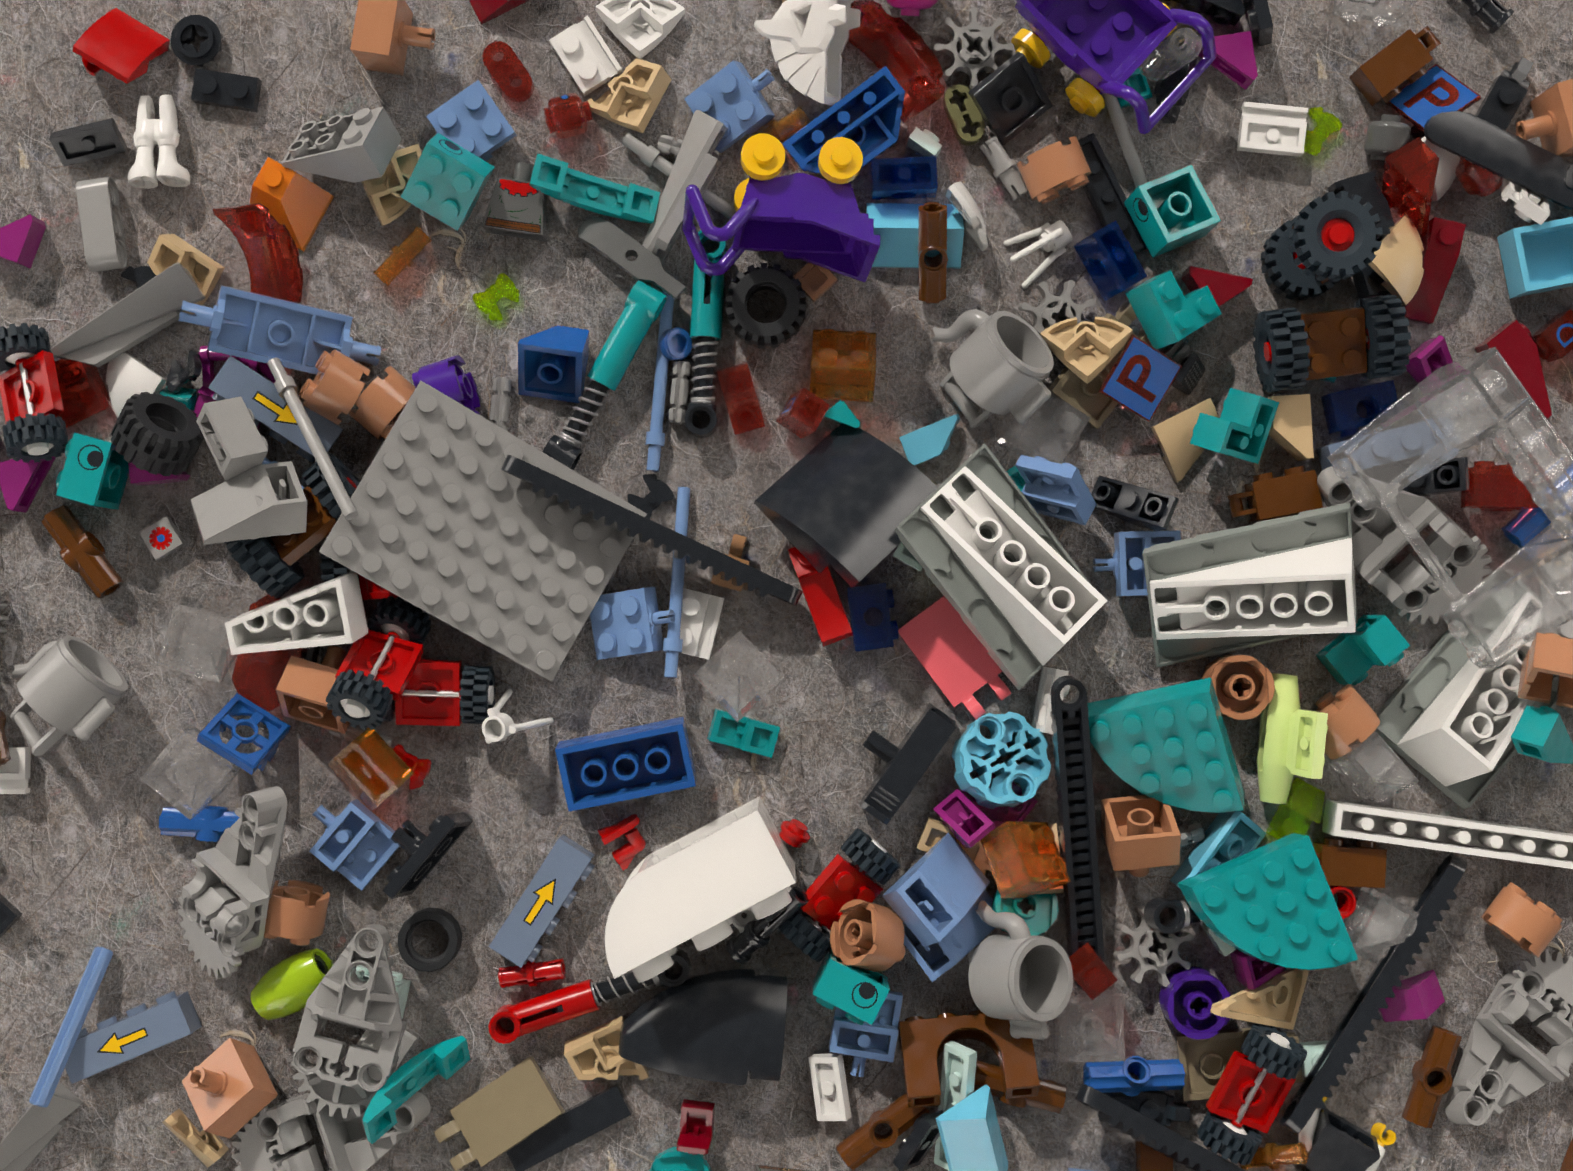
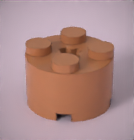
M1076 136L1069 137L1071 144L1063 146L1060 140L1027 156L1029 163L1026 165L1022 161L1017 163L1032 201L1038 200L1039 203L1046 204L1059 198L1058 191L1068 187L1073 191L1089 183L1087 176L1092 172Z
M334 349L331 353L323 351L315 365L317 370H319L313 381L309 378L306 380L299 395L304 399L303 406L339 425L342 420L338 415L341 412L345 415L349 413L365 385L364 382L360 381L363 373L369 376L370 369Z
M392 366L384 370L389 374L382 380L377 376L358 397L354 404L358 407V410L351 409L348 413L378 440L381 438L386 439L416 389L412 383Z
M1228 654L1220 656L1206 665L1201 678H1212L1222 716L1232 719L1248 720L1257 717L1270 704L1274 696L1275 685L1271 672L1259 660L1248 655ZM1240 682L1242 684L1241 689L1233 691V684Z
M1351 684L1344 686L1335 696L1329 692L1316 702L1317 712L1328 713V731L1324 754L1331 760L1340 758L1352 751L1349 745L1357 740L1360 743L1364 742L1380 724L1376 712Z
M277 880L268 903L264 938L274 939L281 937L290 939V943L294 945L310 944V939L319 937L324 932L330 893L322 894L323 887L310 882L288 880L287 886H278L279 880Z
M1510 882L1507 887L1504 886L1481 918L1490 926L1495 925L1501 934L1510 941L1539 958L1562 928L1560 924L1563 920L1556 915L1553 909L1541 901L1534 905V901L1527 896L1524 890Z
M860 899L851 900L842 906L839 912H842L839 921H834L831 927L830 944L835 957L840 958L843 964L872 972H882L904 958L903 921L892 908Z

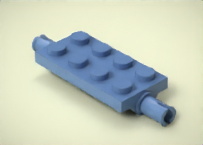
M223 285L220 286L217 304L213 308L182 301L181 309L195 314L180 312L179 321L209 327V331H211L207 347L209 351L267 363L272 358H279L285 368L316 375L319 370H317L315 365L323 351L331 353L336 349L355 361L377 366L379 361L377 357L367 355V353L380 356V346L353 341V338L350 337L353 317Z

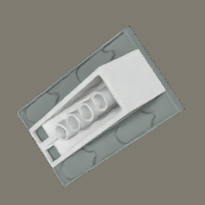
M985 443L894 530L903 545L924 568L925 574L961 615L963 622L988 650L989 656L1018 690L1108 601L1090 584Z
M1350 503L1299 512V515L1260 521L1249 526L1199 534L1194 538L1156 544L1143 550L1157 668L1307 634L1356 632L1358 614Z
M1506 567L1499 570L1489 580V585L1484 586L1481 590L1484 595L1474 598L1473 603L1475 605L1473 607L1468 606L1463 611L1464 614L1457 617L1428 655L1423 657L1403 684L1377 712L1380 724L1373 732L1424 777H1427L1445 795L1453 799L1462 809L1471 807L1516 754L1517 750L1511 740V735L1526 706L1531 705L1538 708L1540 706H1547L1552 709L1556 706L1558 681H1552L1549 704L1518 698L1522 662L1528 650H1530L1536 633L1544 634L1545 626L1542 598Z

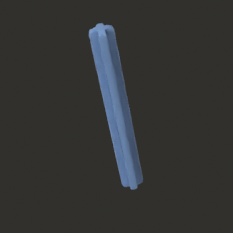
M103 947L94 948L29 1099L31 1104L39 1107L49 1106L112 958L113 952Z

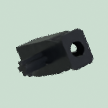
M1377 170L1337 181L1328 187V191H1334V195L1340 191L1348 192L1349 198L1357 194L1362 197L1359 202L1361 205L1369 202L1373 206L1368 212L1371 216L1378 213L1380 221L1375 223L1376 228L1382 227L1383 235L1378 237L1377 241H1381L1383 237L1390 234V229L1395 224L1388 201L1375 181L1378 177ZM1368 264L1366 265L1367 267L1352 275L1359 300L1370 296L1392 295L1381 284L1384 280Z
M929 703L921 717L911 727L898 747L872 730L862 746L881 758L886 764L860 800V807L887 825L956 729V721Z

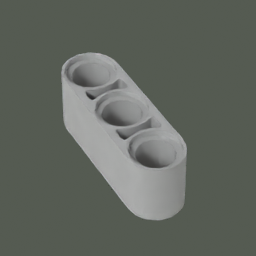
M112 177L78 181L76 183V195L84 254L88 268L91 272L126 268L128 261L120 199L114 179Z

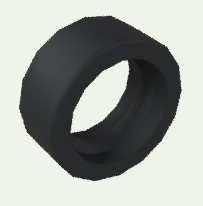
M429 907L417 911L403 923L398 933L397 946L402 959L408 966L418 971L433 972L444 968L456 957L462 943V932L459 922L451 913L441 908ZM425 921H435L441 924L446 929L449 937L445 952L435 958H425L419 955L414 950L411 942L415 927Z

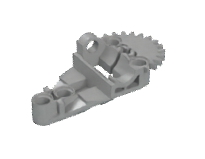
M1331 466L1321 471L1317 479V486L1327 507L1350 503L1354 565L1370 585L1381 591L1397 607L1396 612L1400 616L1406 614V618L1410 622L1418 616V622L1424 625L1429 616L1431 622L1437 624L1440 615H1443L1448 622L1451 620L1452 611L1457 612L1461 616L1464 614L1462 605L1465 604L1473 607L1475 604L1471 597H1482L1484 595L1478 587L1488 586L1490 582L1482 576L1491 574L1493 571L1489 566H1485L1492 562V558L1489 555H1484L1488 548L1484 544L1479 545L1481 540L1477 536L1470 538L1456 522L1430 500L1341 467ZM1428 524L1433 528L1434 531L1415 548L1433 569L1425 568L1411 554L1389 574L1382 569Z
M278 786L245 794L242 798L241 808H237L234 812L240 818L230 828L224 830L216 847L197 852L196 858L191 859V862L197 867V873L189 884L182 887V896L178 897V901L182 905V908L178 909V913L184 918V921L179 924L186 930L183 939L190 942L187 948L188 951L194 950L195 952L194 962L200 961L201 970H207L209 977L215 976L216 979L232 976V973L238 971L236 966L242 964L239 956L258 949L264 939L268 903L275 885L274 871L281 853L288 806L286 795ZM221 880L226 885H228L241 898V900L236 901L237 897L221 883Z
M380 924L369 925L355 934L310 995L305 1005L293 1048L295 1053L291 1066H294L298 1073L293 1075V1080L304 1079V1083L297 1089L298 1092L310 1090L306 1102L310 1103L317 1098L319 1100L316 1109L318 1112L326 1105H329V1116L331 1117L335 1115L338 1108H341L343 1118L348 1117L350 1108L354 1110L356 1116H361L362 1104L366 1108L368 1107L376 1092L385 1085L387 1079L395 1072L399 1059V1047L407 1022L402 1021L399 997L391 971V966L394 965L393 957L387 954L390 935L388 930ZM367 933H373L378 937L379 944L377 949H371L366 945L365 936ZM358 965H362L369 970L370 976L368 981H362L357 977L356 968ZM330 1020L382 1034L379 1051L351 1044L347 1052L345 1050L346 1042L321 1035L325 1030L327 1021ZM307 1049L317 1053V1064H312L306 1059L305 1052ZM346 1055L344 1064L349 1068L343 1071L342 1064L338 1062ZM370 1066L380 1069L382 1073L381 1080H374L369 1076L368 1068Z
M1543 952L1540 959L1535 955H1530L1531 964L1528 961L1520 962L1523 971L1513 970L1506 973L1503 979L1499 980L1475 1019L1448 1094L1445 1112L1451 1122L1458 1125H1483L1491 1114L1502 1113L1504 1110L1501 1107L1522 1097H1527L1548 1082H1563L1565 1077H1569V1067L1573 1062L1572 956H1565L1562 959L1561 952H1553L1551 958L1549 952ZM1519 1018L1525 1023L1533 1022L1531 1028L1552 1045L1547 1056L1543 1055L1508 1024H1514ZM1466 1106H1468V1115L1466 1114Z
M416 1092L395 1110L398 1123L371 1144L367 1140L363 1124V1117L367 1109L363 1104L361 1116H356L354 1110L350 1108L348 1117L343 1118L341 1108L337 1109L333 1117L329 1116V1105H326L318 1112L316 1110L319 1102L317 1098L310 1103L306 1102L310 1093L285 1099L270 1109L268 1106L264 1107L260 1113L254 1116L236 1133L240 1139L232 1141V1145L240 1151L232 1154V1158L241 1161V1164L235 1167L234 1170L324 1171L315 1144L303 1147L297 1152L292 1151V1149L313 1139L305 1116L313 1113L332 1168L329 1171H367L428 1117L431 1110L430 1102L425 1095Z

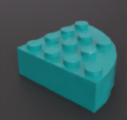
M1211 677L1087 703L1091 744L1102 760L1123 781L1139 792L1164 804L1190 811L1222 813L1244 810L1245 793Z
M1289 834L1178 883L1187 903L1198 918L1223 942L1249 956L1285 968L1306 970L1332 968L1358 960L1310 837L1307 835Z

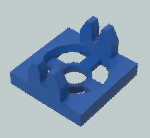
M236 693L198 734L197 741L252 775L257 769L263 771L267 760L271 762L277 752L279 743L289 733L291 726ZM238 715L251 716L249 719H240L238 721L232 718ZM260 722L266 726L269 732V740L258 734ZM241 725L250 726L254 731V735L248 738L241 737L236 733V728ZM226 728L231 729L232 738L225 744L222 742L219 732L223 733ZM253 743L261 748V750L249 754L236 751L241 744Z

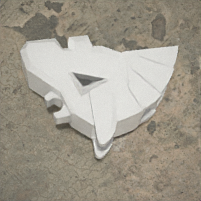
M787 0L782 3L771 20H756L754 27L759 34L770 39L775 62L778 63L780 73L785 81H788L804 96H809L823 104L834 105L841 100V53L849 39V30L860 27L861 10L851 8V3L856 0Z

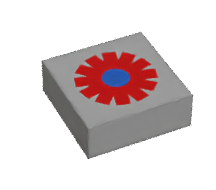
M167 516L139 533L155 560H161L186 545L172 519Z

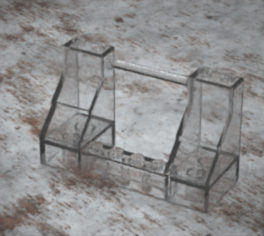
M1496 347L1437 368L1327 457L1333 465L1335 474L1344 480L1352 491V497L1355 502L1362 506L1365 511L1377 507L1381 510L1385 509L1452 602L1450 604L1451 608L1442 615V618L1447 623L1451 635L1458 639L1467 651L1469 660L1478 666L1479 669L1501 666L1522 646L1532 641L1537 632L1545 634L1573 619V455ZM1490 436L1494 447L1506 458L1512 467L1514 475L1523 482L1531 493L1534 503L1543 510L1551 524L1538 533L1468 594H1462L1396 502L1398 500L1396 495L1413 481Z

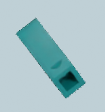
M1527 705L1511 735V740L1517 752L1549 763L1573 764V744L1560 714L1547 706H1540L1538 708Z

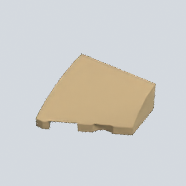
M636 58L625 68V71L620 76L614 77L607 83V86L610 88L595 102L592 98L588 99L585 107L618 125L643 133L672 79L662 65Z
M175 234L159 235L147 262L155 275H158L174 263L179 262L190 272L205 296V299L194 304L203 306L215 288L225 267ZM183 310V312H185V313L195 314V313H192V312H188V311H184V310Z
M1211 398L1151 427L1165 455L1163 459L1175 483L1185 477L1205 449L1190 444L1200 413L1218 418Z
M623 1016L565 1041L564 1055L578 1080H593L597 1077H603L607 1080H618V1076H639V1080H644L649 1077L646 1066L626 1060L618 1053L620 1029L625 1021Z

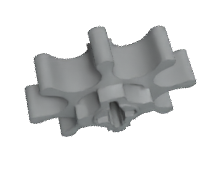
M976 7L970 9V24L966 27H958L951 18H946L943 29L952 35L953 41L946 45L936 43L933 49V55H948L953 61V65L945 70L943 79L949 81L956 72H965L970 77L969 90L978 85L977 74L984 71L992 73L999 68L994 63V57L1000 54L1010 56L1014 49L1013 43L1003 45L994 39V33L1002 28L1003 19L999 17L992 26L982 27L976 19L978 12ZM975 46L979 48V51L974 50L971 53L968 51V47L971 49Z
M1073 280L1064 283V289L1060 296L1052 295L1048 290L1047 282L1043 281L1036 286L1042 296L1040 305L1033 307L1024 302L1019 304L1018 309L1019 311L1028 312L1033 316L1034 323L1032 327L1040 334L1046 328L1056 323V320L1051 318L1056 313H1059V319L1061 320L1076 317L1077 324L1082 322V311L1085 308L1094 306L1095 300H1086L1081 305L1074 303L1071 299V290L1075 286ZM1051 302L1054 303L1051 308L1047 307Z
M1139 906L1138 912L1141 916V924L1138 928L1130 930L1122 923L1117 924L1116 929L1129 936L1130 944L1124 951H1115L1113 956L1119 961H1123L1128 957L1135 959L1136 970L1130 976L1132 981L1141 983L1145 972L1154 969L1157 973L1158 983L1167 987L1170 982L1166 976V969L1170 964L1178 963L1181 967L1190 969L1191 963L1179 957L1178 946L1184 941H1192L1194 935L1187 931L1179 935H1174L1173 933L1161 935L1158 930L1148 926L1143 915L1145 907ZM1168 909L1165 911L1164 917L1160 921L1161 923L1166 922L1169 918ZM1153 940L1158 942V945L1154 947V952L1149 950V947L1153 946ZM1147 957L1148 962H1145L1143 958Z

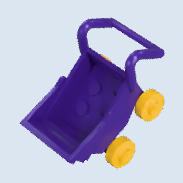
M1016 0L1015 8L1029 22V26L1033 31L1021 28L1011 39V43L1014 44V49L1016 50L1015 54L1017 52L1023 53L1030 65L1042 68L1051 58L1048 46L1067 67L1083 78H1074L1065 89L1070 99V104L1076 111L1096 117L1105 107V101L1101 96L1103 93L1122 98L1134 108L1138 130L1141 134H1147L1217 56L1214 30L1203 16L1183 9H1170L1159 0ZM1178 23L1190 25L1201 35L1203 59L1149 117L1148 106L1144 98L1135 89L1123 83L1163 39L1170 36L1177 28Z
M764 133L748 138L742 147L740 161L743 170L749 175V178L737 186L734 194L736 213L722 228H717L713 225L699 188L694 184L687 186L682 230L698 268L705 274L711 276L724 274L742 255L744 250L783 252V257L786 259H801L864 283L866 282L880 248V235H874V219H870L869 214L860 213L853 188H851V181L858 176L863 163L862 151L851 139L836 137L828 140L822 146L818 157V168L825 179H821L805 173L776 177L783 169L785 161V149L782 143L776 137ZM694 215L702 233L710 240L723 242L734 236L733 245L716 263L709 261L693 224Z

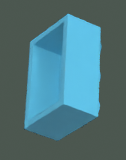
M1573 217L1543 222L1542 225L1533 224L1513 228L1497 237L1510 299L1573 286Z

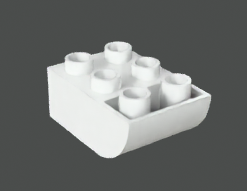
M760 796L647 855L635 867L612 904L605 928L606 956L614 979L632 970L638 983L647 981L674 964L671 956L678 951L677 945L692 939L697 951L705 950L733 933L730 926L735 921L733 916L751 907L756 919L759 920L776 913L792 902L789 892L792 889L790 885L796 883L795 862L784 841L779 836V832Z

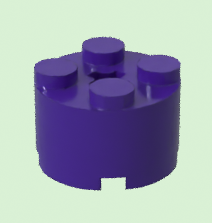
M459 355L420 367L418 372L412 374L415 388L421 380L480 415V412L475 411V408L480 407V398L471 372L464 373L461 366L466 363Z
M1191 966L1190 969L1182 967L1166 975L1170 984L1167 987L1161 986L1159 1003L1166 1019L1179 1032L1192 1039H1208L1218 1034V1031L1224 1025H1227L1230 1018L1220 1017L1210 1012L1212 1004L1230 996L1225 986L1215 976L1205 969ZM1198 997L1200 1001L1195 1002L1194 1007L1192 1008L1190 1006L1191 1002H1194L1195 998Z

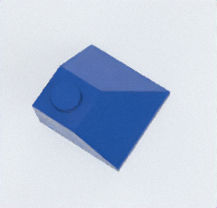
M557 325L520 339L518 342V395L580 403L579 397H583L589 356V330Z

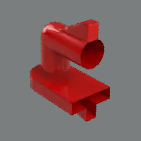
M637 814L630 815L617 824L598 829L604 845L623 834L628 840V843L612 852L614 859L623 871L628 868L635 855L646 846L644 838L638 829L634 828L640 822Z

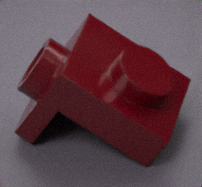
M683 1099L677 1151L687 1152L692 1155H707L709 1153L714 1135L715 1103Z

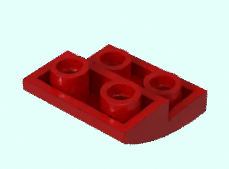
M114 8L99 18L82 34L73 45L72 51L86 59L89 63L110 73L116 79L128 84L147 73L149 61L168 51L170 39L121 10Z

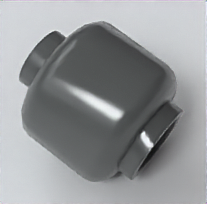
M1382 114L1381 120L1373 121L1368 125L1364 151L1371 155L1370 160L1396 163L1397 158L1406 155L1411 128L1408 124L1401 123L1402 116Z

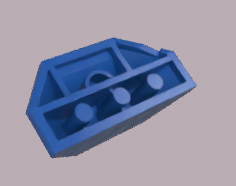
M885 66L783 142L782 145L802 171L822 175L818 168V157L822 146L832 138L845 137L851 139L860 147L863 155L862 169L898 142L905 91Z

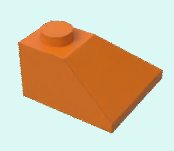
M267 157L252 185L247 221L304 252L334 196L297 172L285 168L282 164Z

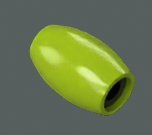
M317 948L299 952L284 959L265 973L252 989L250 997L253 1007L266 1020L279 1019L305 1008L310 995L333 966L332 961L326 953Z

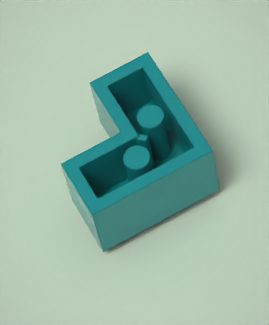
M1171 270L1148 279L1125 293L1154 350L1180 341L1222 314L1208 285L1183 295Z
M1230 388L1224 401L1220 418L1203 413L1199 414L1190 444L1258 464L1279 402Z
M1363 615L1358 619L1355 633H1341L1315 655L1339 684H1352L1355 686L1367 678L1369 675L1367 671L1374 665H1388L1390 667L1399 662L1404 657L1403 651L1410 644L1386 615Z

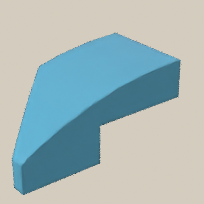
M959 414L899 437L908 461L916 466L940 456L944 450H948L950 438L956 424L960 420Z

